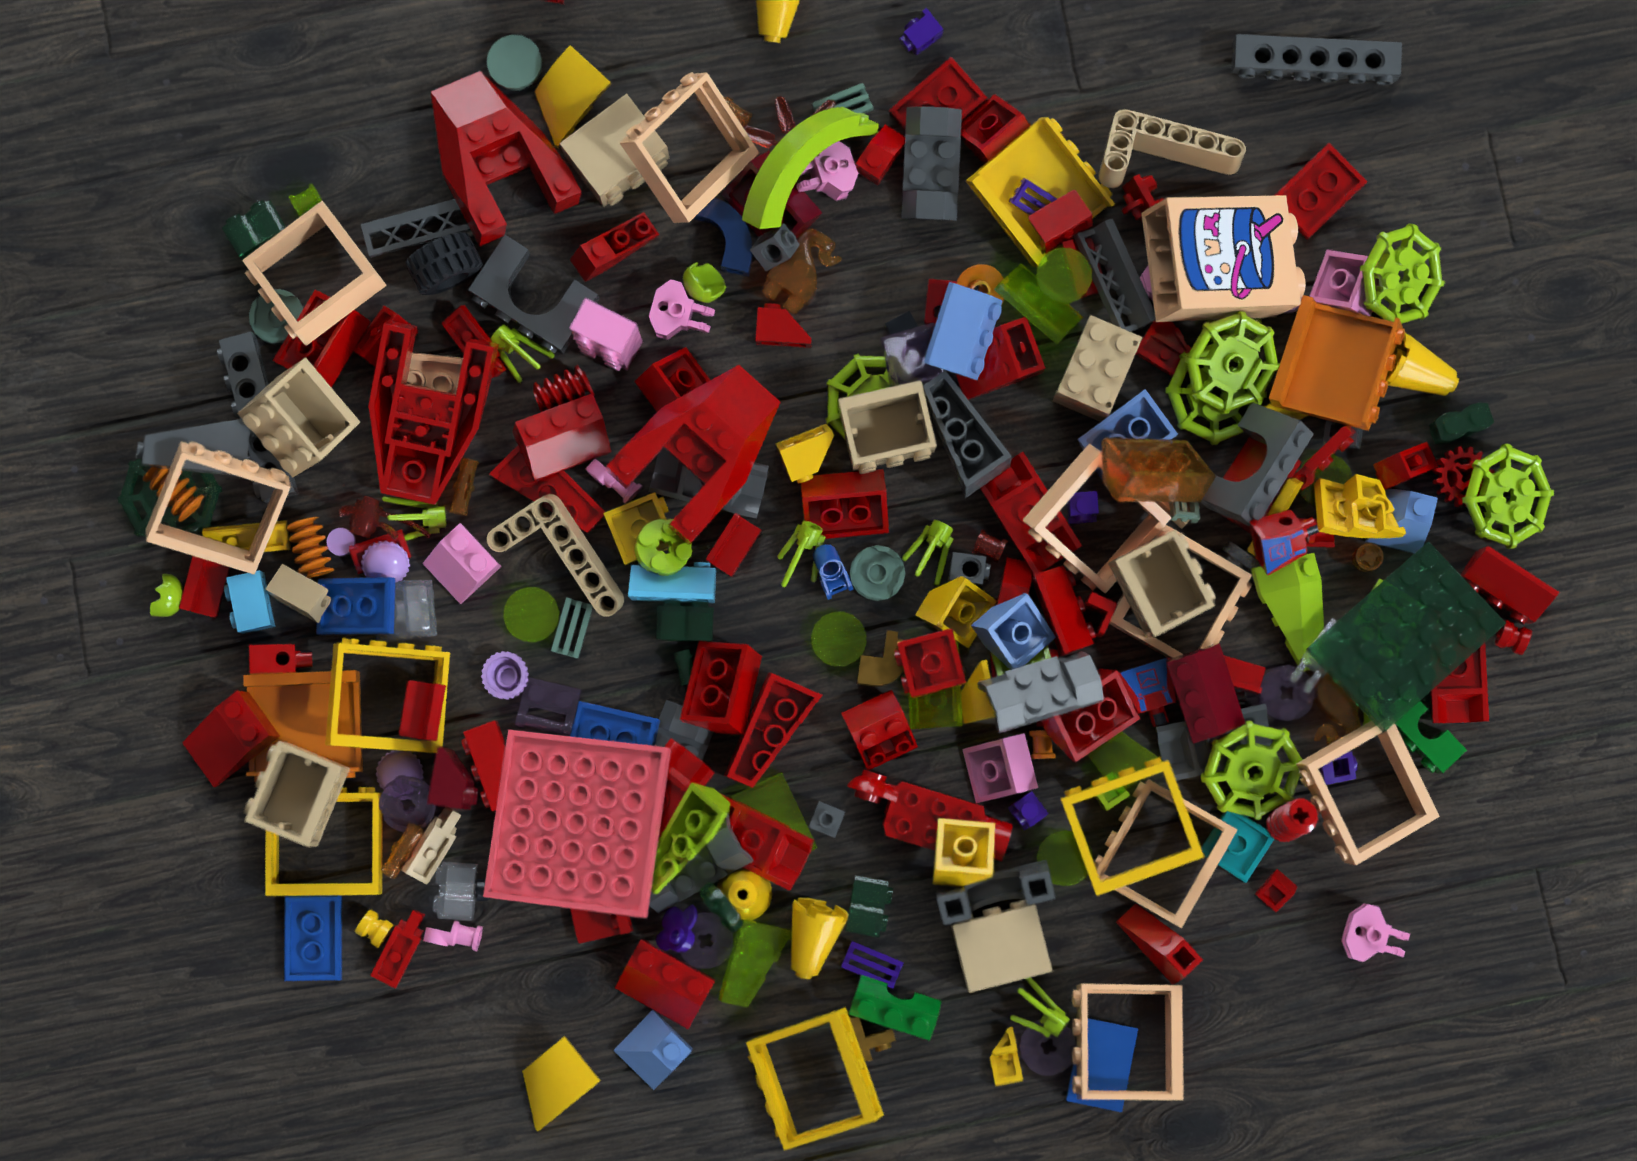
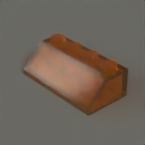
M1104 438L1102 440L1103 483L1117 501L1201 502L1216 478L1215 474L1187 440Z

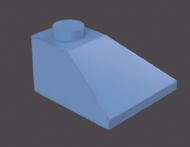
M1386 489V497L1391 501L1395 509L1392 514L1399 527L1405 528L1406 534L1398 538H1365V542L1419 555L1432 525L1438 498L1412 491Z
M1027 593L991 607L971 625L984 646L1010 670L1024 666L1056 638Z
M652 1010L613 1051L654 1090L692 1052L693 1048Z

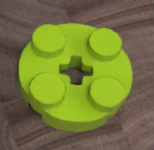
M658 519L649 522L642 528L635 543L634 550L639 564L649 572L651 570L660 576H669L679 572L692 555V545H688L668 527L673 519ZM659 541L669 545L668 554L657 550L656 547L659 546Z

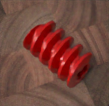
M578 365L574 366V375L567 369L564 370V379L558 374H554L553 384L547 378L543 379V388L537 382L533 383V394L541 412L544 411L545 407L548 410L554 408L555 403L558 406L565 404V399L569 402L575 400V395L581 398L585 396V391L595 396L585 371Z
M1297 798L1273 810L1267 817L1266 828L1275 840L1290 842L1312 831L1318 821V812L1310 801Z

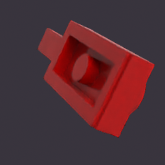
M465 305L459 306L442 322L443 327L463 353L466 341L471 338L492 342ZM499 351L497 352L492 378L500 376L506 370L498 358L500 356Z
M1343 426L1292 477L1303 482L1301 490L1306 489L1315 482V473L1318 469L1323 472L1334 461L1331 456L1338 449L1343 452L1354 442L1351 437L1356 431L1351 426Z
M413 910L407 922L402 919L400 920L384 947L370 975L371 977L395 989L397 988L422 939L421 936L424 930L420 929L419 926L425 914Z

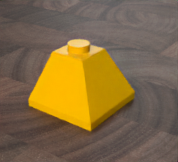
M827 423L775 443L792 482L796 480L798 483L806 482L813 478V473L818 472L834 437L833 431Z
M960 576L929 591L915 615L938 631L952 628L955 641L969 649L977 635L971 625L991 607H994L997 601L971 581Z
M987 660L981 661L976 666L966 682L967 684L964 685L957 696L958 702L953 703L956 719H962L963 724L995 718L993 708L986 693L980 690L977 685L978 682L991 678Z
M938 818L933 884L962 887L992 877L995 823Z

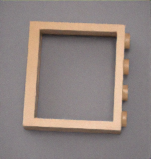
M691 72L685 75L680 80L681 84L676 89L666 93L662 98V103L647 111L644 115L645 119L640 124L632 126L626 132L627 136L620 142V145L673 223L690 222L759 154L754 143L707 72L696 74ZM695 92L732 148V151L680 201L642 142Z
M323 201L242 260L249 269L245 272L246 276L254 286L258 283L262 288L258 292L267 304L272 301L275 305L271 308L280 322L286 320L288 323L284 327L293 339L298 336L305 346L387 286ZM327 225L363 274L300 321H297L262 272Z
M181 441L147 525L146 541L255 575L290 490L289 476L279 469L271 468L268 470L259 467L254 461L247 459L243 461L237 460L226 452H213L206 450L205 447L198 443L189 442L188 444ZM185 459L275 488L249 551L160 523Z
M1088 444L1023 521L1031 528L1028 533L1039 543L1042 539L1048 543L1045 548L1057 559L1060 556L1066 559L1063 563L1065 567L1075 575L1080 572L1084 576L1081 579L1084 584L1093 591L1097 587L1106 594L1117 581L1108 562L1153 540L1171 517L1108 457L1091 444ZM1098 467L1145 510L1148 516L1100 571L1095 574L1045 527Z
M1165 525L1155 538L1174 529ZM1185 536L1189 544L1188 550L1238 578L1237 583L1201 643L1199 649L1220 642L1224 635V631L1221 628L1226 620L1231 622L1238 610L1235 604L1240 596L1244 598L1252 586L1249 580L1252 575ZM1123 593L1117 602L1118 605L1109 624L1163 656L1169 657V659L1183 655L1155 637L1146 638L1143 630L1123 619L1130 608Z
M1379 716L1296 763L1302 776L1300 780L1304 786L1308 787L1312 795L1310 798L1311 803L1320 812L1324 820L1322 823L1323 828L1333 838L1336 844L1335 852L1340 854L1344 863L1357 865L1440 817L1392 717ZM1378 735L1416 815L1357 849L1318 769Z
M1150 779L1147 780L1146 784L1140 781L1132 795L1137 800L1132 808L1125 807L1119 818V821L1123 823L1118 833L1112 830L1104 844L1109 849L1104 857L1098 855L1094 862L1100 880L1109 877L1104 873L1150 792L1152 791L1174 804L1169 790ZM1185 799L1183 801L1187 812L1221 830L1222 833L1176 914L1127 886L1114 889L1180 928L1183 927L1237 832V829Z
M1076 985V990L1072 992V1005L1076 1007L1077 1019L1072 1021L1073 1036H1077V1047H1073L1072 1061L1073 1064L1077 1065V1076H1073L1072 1089L1073 1093H1077V1099L1183 1100L1182 985ZM1087 994L1165 995L1166 1091H1088Z

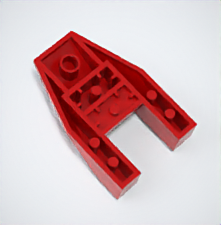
M481 71L431 91L442 175L479 247L503 237L507 226L487 187L488 184L530 167L554 214L579 204L582 191L568 165L542 130Z
M388 321L383 325L369 401L380 492L436 505L479 429L494 372L499 344L473 338L466 341L457 393H446L407 384L417 326Z
M737 365L662 407L606 466L605 471L627 489L658 453L665 448L705 484L668 526L683 541L690 545L746 483L780 405V401L746 370Z

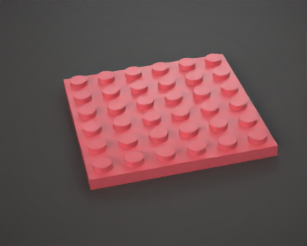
M508 730L483 897L647 918L671 749L668 747Z

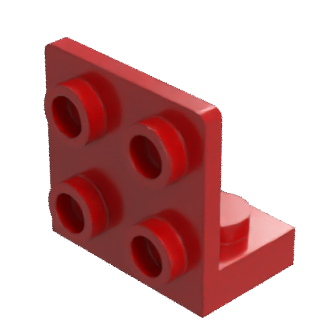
M570 908L578 943L633 931L630 916Z

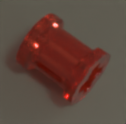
M982 529L972 552L975 554L977 552L992 557L994 562L998 563L1007 540H999L987 535L986 531Z

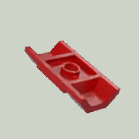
M1021 452L1011 459L1010 468L980 489L1017 550L1035 575L1064 557L1060 556L1057 559L1045 548L1048 543L1044 539L1039 543L1028 533L1031 528L1023 521L1048 490L1024 452ZM1059 511L1045 528L1073 553L1082 545L1061 511Z
M1484 609L1446 612L1427 611V652L1432 723L1488 722L1489 706Z
M672 738L664 746L670 748L671 753L658 841L690 784L695 783L706 786L715 774L706 763Z
M721 794L730 802L728 815L731 829L742 849L751 855L754 860L743 866V868L790 891L801 875L812 851L814 840L742 802H737Z

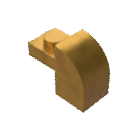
M887 630L883 658L861 655L857 684L880 687L892 683L900 676L904 668L903 666L898 667L894 650L899 649L897 642L903 641V639L898 638V632Z
M855 1016L849 1017L865 1061L872 1060L869 1049L875 1048L876 1052L891 1048V1042L896 1041L892 1028L865 1036L860 1018Z

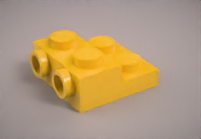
M655 492L604 513L624 565L638 561L634 549L637 536L642 528L654 520H667L665 513H668L669 509L664 497L658 498ZM659 541V546L656 548L658 551H665L669 548V545Z

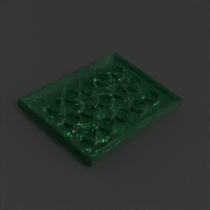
M1428 541L1306 650L1376 726L1385 733L1498 632L1506 622Z

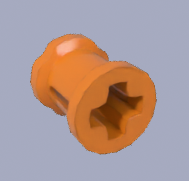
M1029 731V736L1032 737L1033 743L1031 759L1056 758V754L1052 750V739L1047 735L1046 731Z

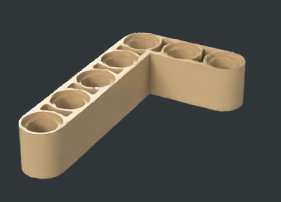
M1123 109L1116 112L1102 159L1099 181L1108 188L1119 187L1123 182L1132 149L1223 174H1235L1240 168L1246 147L1241 140Z
M554 494L542 496L488 533V546L493 551L503 552L541 528L599 615L609 617L623 606L624 596L558 496ZM543 502H548L552 505V515H548L543 511ZM520 517H526L529 520V529H524L520 525ZM558 525L567 528V538H563L558 534ZM498 531L504 532L507 535V544H503L498 540ZM573 549L582 551L584 555L583 561H577L573 557ZM589 572L597 574L599 577L598 585H594L589 581ZM604 596L612 597L615 602L614 608H609L604 604Z

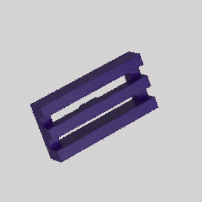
M1023 178L1020 182L1022 184L1019 188L1017 187L1014 197H1011L1009 202L1031 215L1036 211L1020 202L1021 197L1040 209L1046 205L1026 193L1027 187L1050 202L1055 201L1057 198L1026 178Z
M851 941L841 967L856 974L888 983L887 986L893 989L904 962ZM858 949L894 964L896 967L894 970H891L855 955L853 951ZM852 959L892 977L889 981L848 963Z

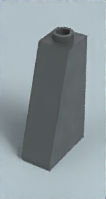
M243 419L145 435L143 442H137L136 459H141L140 466L170 469L179 444L182 441L188 444L189 442L198 443L205 447L206 450L213 452L223 451L230 454L232 458L243 461L247 459L250 429L244 424ZM185 459L181 469L182 471L237 476Z

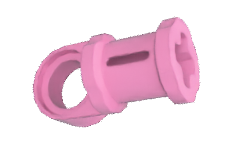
M596 459L585 468L602 486L605 485L607 488H613L623 498L625 504L629 503L643 487L640 483L632 482L627 489L624 488L605 471L606 467Z
M455 920L451 932L426 927L423 941L443 946L460 944L472 947L473 951H477L483 927H468L461 925L459 921Z

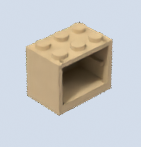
M628 94L618 99L560 143L566 159L603 207L607 204H610V206L616 204L623 198V192L630 187L635 189L645 181L620 145V142L627 136L626 132L632 126L640 124L645 119ZM654 130L642 144L658 168L662 170L668 164L666 160L669 159V153L666 144Z
M1090 315L1053 398V402L1100 422L1107 418L1142 337Z
M306 357L278 375L237 413L243 419L244 424L255 433L263 446L280 462L281 467L292 478L321 461L360 423Z
M921 380L838 399L839 414L853 471L859 470L860 474L876 471V467L882 464H886L887 468L902 465L904 459L914 458V462L931 458V453L935 452L936 442Z
M1176 530L1167 532L1108 562L1146 638L1156 637L1215 606L1212 601L1215 599L1212 588L1208 583L1204 585L1200 577L1202 569L1195 558H1190L1186 550L1189 548V544L1183 533L1178 534Z
M278 741L277 745H272L268 752L266 760L269 761L266 771H261L257 778L255 787L258 788L255 798H250L244 810V813L247 814L245 821L307 847H317L350 768L291 743Z
M1024 899L1009 903L1010 909L1001 911L998 906L982 910L983 916L973 918L972 915V919L950 924L966 988L969 992L1052 972L1035 904L1027 905Z

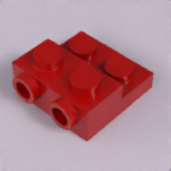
M952 628L897 642L899 649L894 650L898 667L903 666L905 677H902L901 681L905 694L910 693L912 698L940 692V690L967 684Z

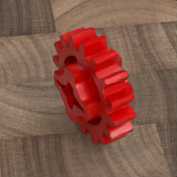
M1460 446L1455 448L1454 452L1451 450L1445 452L1446 459L1440 458L1437 460L1441 468L1433 469V473L1439 475V478L1434 480L1433 484H1440L1441 486L1437 494L1445 493L1444 501L1446 503L1454 499L1455 507H1459L1463 503L1462 497H1465V495L1460 494V492L1468 488L1473 471V462L1481 460L1483 455L1482 451L1473 454V447H1468L1463 451ZM1457 459L1467 460V462L1463 465H1461L1458 462L1455 463L1453 461ZM1489 469L1491 473H1495L1494 470ZM1462 472H1465V474H1466V475L1464 476V478H1465V480H1467V481H1465V482L1462 481V478H1463V475L1461 474ZM1482 478V481H1481V484H1480V487H1479V491H1478L1477 496H1479V494H1480V490H1481L1482 483H1483V480H1484L1483 478Z

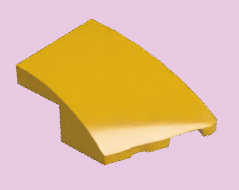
M571 45L556 60L535 90L553 142L557 148L563 140L570 136L575 130L574 127L593 108L592 104L611 85V82Z
M1355 474L1344 484L1319 478L1314 483L1319 532L1355 538H1398L1406 534L1405 528L1399 527L1392 514L1395 509L1391 501L1386 497L1380 480Z
M565 1036L523 1070L534 1126L537 1132L600 1081Z

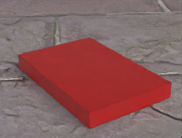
M950 57L889 109V113L904 130H906L907 107L962 109V122L987 100V96L956 61Z
M1328 143L1274 196L1286 195L1288 213H1292L1295 216L1298 231L1308 240L1368 181Z

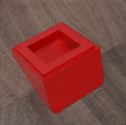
M1276 869L1256 891L1255 895L1273 911L1277 912L1295 894L1297 885L1280 870Z

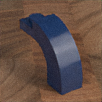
M714 197L693 220L709 223L722 233L726 242L721 265L722 271L749 277L753 254L750 251L752 240L745 221L742 220L741 215L732 206Z

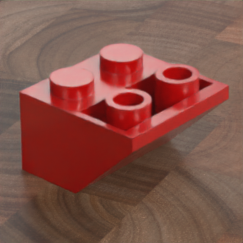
M892 689L841 713L868 771L918 748L904 712Z

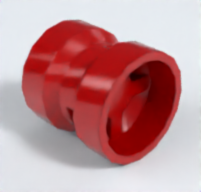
M1504 620L1497 632L1494 644L1500 648L1511 647L1513 653L1523 655L1530 642L1532 630L1526 627L1518 629L1513 622Z

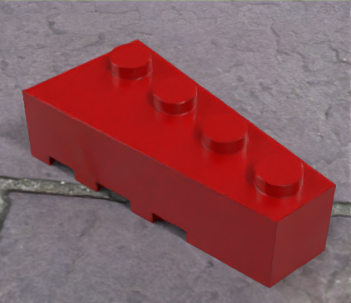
M768 673L747 720L744 735H741L724 776L753 788L823 695L776 674Z

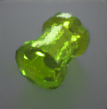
M313 183L309 185L308 189L296 196H288L299 217L323 201Z

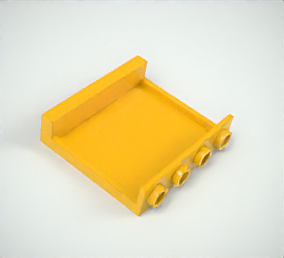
M1040 117L966 180L969 187L1032 267L1036 268L1044 265L1048 261L1046 258L1058 247L1045 253L1040 246L1038 233L1029 222V214L1009 202L1010 198L1014 197L1017 187L1019 188L1022 184L1020 182L1023 178H1026L1057 199L1072 190H1076L1093 214V218L1107 206L1112 207L1115 204L1110 198L1113 195L1109 188L1099 184L1095 179L1094 175L1096 172L1092 166L1086 161L1083 163L1077 155L1079 150L1071 140L1066 141L1060 133L1063 130L1054 118L1049 119L1048 117ZM1027 187L1025 190L1026 193L1043 204L1048 205L1051 203ZM1023 197L1020 198V202L1034 211L1040 210V208Z

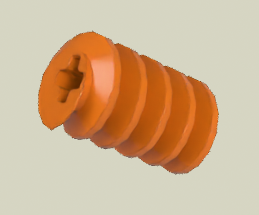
M152 467L143 476V481L150 482L149 488L151 490H158L157 497L160 495L170 469ZM188 477L177 480L167 507H172L171 513L174 516L180 515L179 522L192 515L199 508L201 501L205 497L203 494L196 497L193 496L197 489L196 486L186 488L190 481Z
M319 517L298 520L286 527L288 532H295V534L290 536V542L299 543L292 548L293 553L301 554L295 559V563L304 565L297 572L307 575V578L321 576L334 571V568L325 567L324 565L331 560V557L322 556V553L329 548L328 546L319 545V542L326 539L325 535H317L316 533L323 528V525L314 524L313 522Z

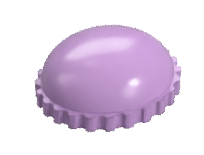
M385 540L384 542L373 543L372 546H369L364 551L365 554L362 555L361 567L367 578L392 577L396 578L395 584H397L409 572L408 567H410L407 552L398 543L395 544L393 541L388 542Z
M508 651L496 652L495 655H491L486 660V663L483 664L484 668L481 670L482 684L485 685L484 688L488 690V693L494 697L506 700L509 698L513 699L515 696H519V693L523 692L524 687L527 686L528 668L525 666L522 658Z
M392 750L390 753H386V756L381 758L382 760L378 762L379 766L376 768L379 786L388 795H393L394 797L399 796L402 798L403 796L407 797L409 794H413L415 790H418V786L421 785V780H423L422 774L424 771L422 770L423 766L420 764V760L411 751Z

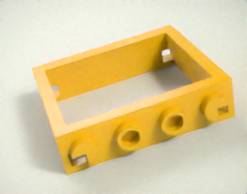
M342 638V643L333 644L325 745L437 753L438 747H443L450 652H442V647L425 645V650H415V644L398 643L397 648L387 647V642L370 641V646L359 645V639ZM344 653L435 661L434 683L446 685L437 741L337 734Z
M1160 757L1144 762L1145 768L1135 771L1134 767L1126 768L1118 772V778L1109 781L1107 776L1091 781L1092 787L1081 790L1080 786L1064 791L1066 796L1060 798L1096 896L1204 857L1169 760L1162 761ZM1163 772L1191 848L1100 880L1072 804Z
M358 787V793H347V788H342L336 801L372 802V883L279 884V835L266 830L265 896L382 894L383 793H375V787Z
M846 1007L761 1035L746 1042L750 1053L748 1059L754 1064L757 1072V1085L760 1090H763L766 1098V1111L773 1118L776 1126L775 1136L780 1138L784 1150L874 1122L884 1115ZM830 1023L861 1114L797 1134L766 1044Z

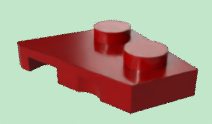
M1155 320L1141 340L1136 355L1173 377L1180 362L1179 356L1183 352L1189 353L1191 347L1186 344L1183 334L1172 321L1156 322Z

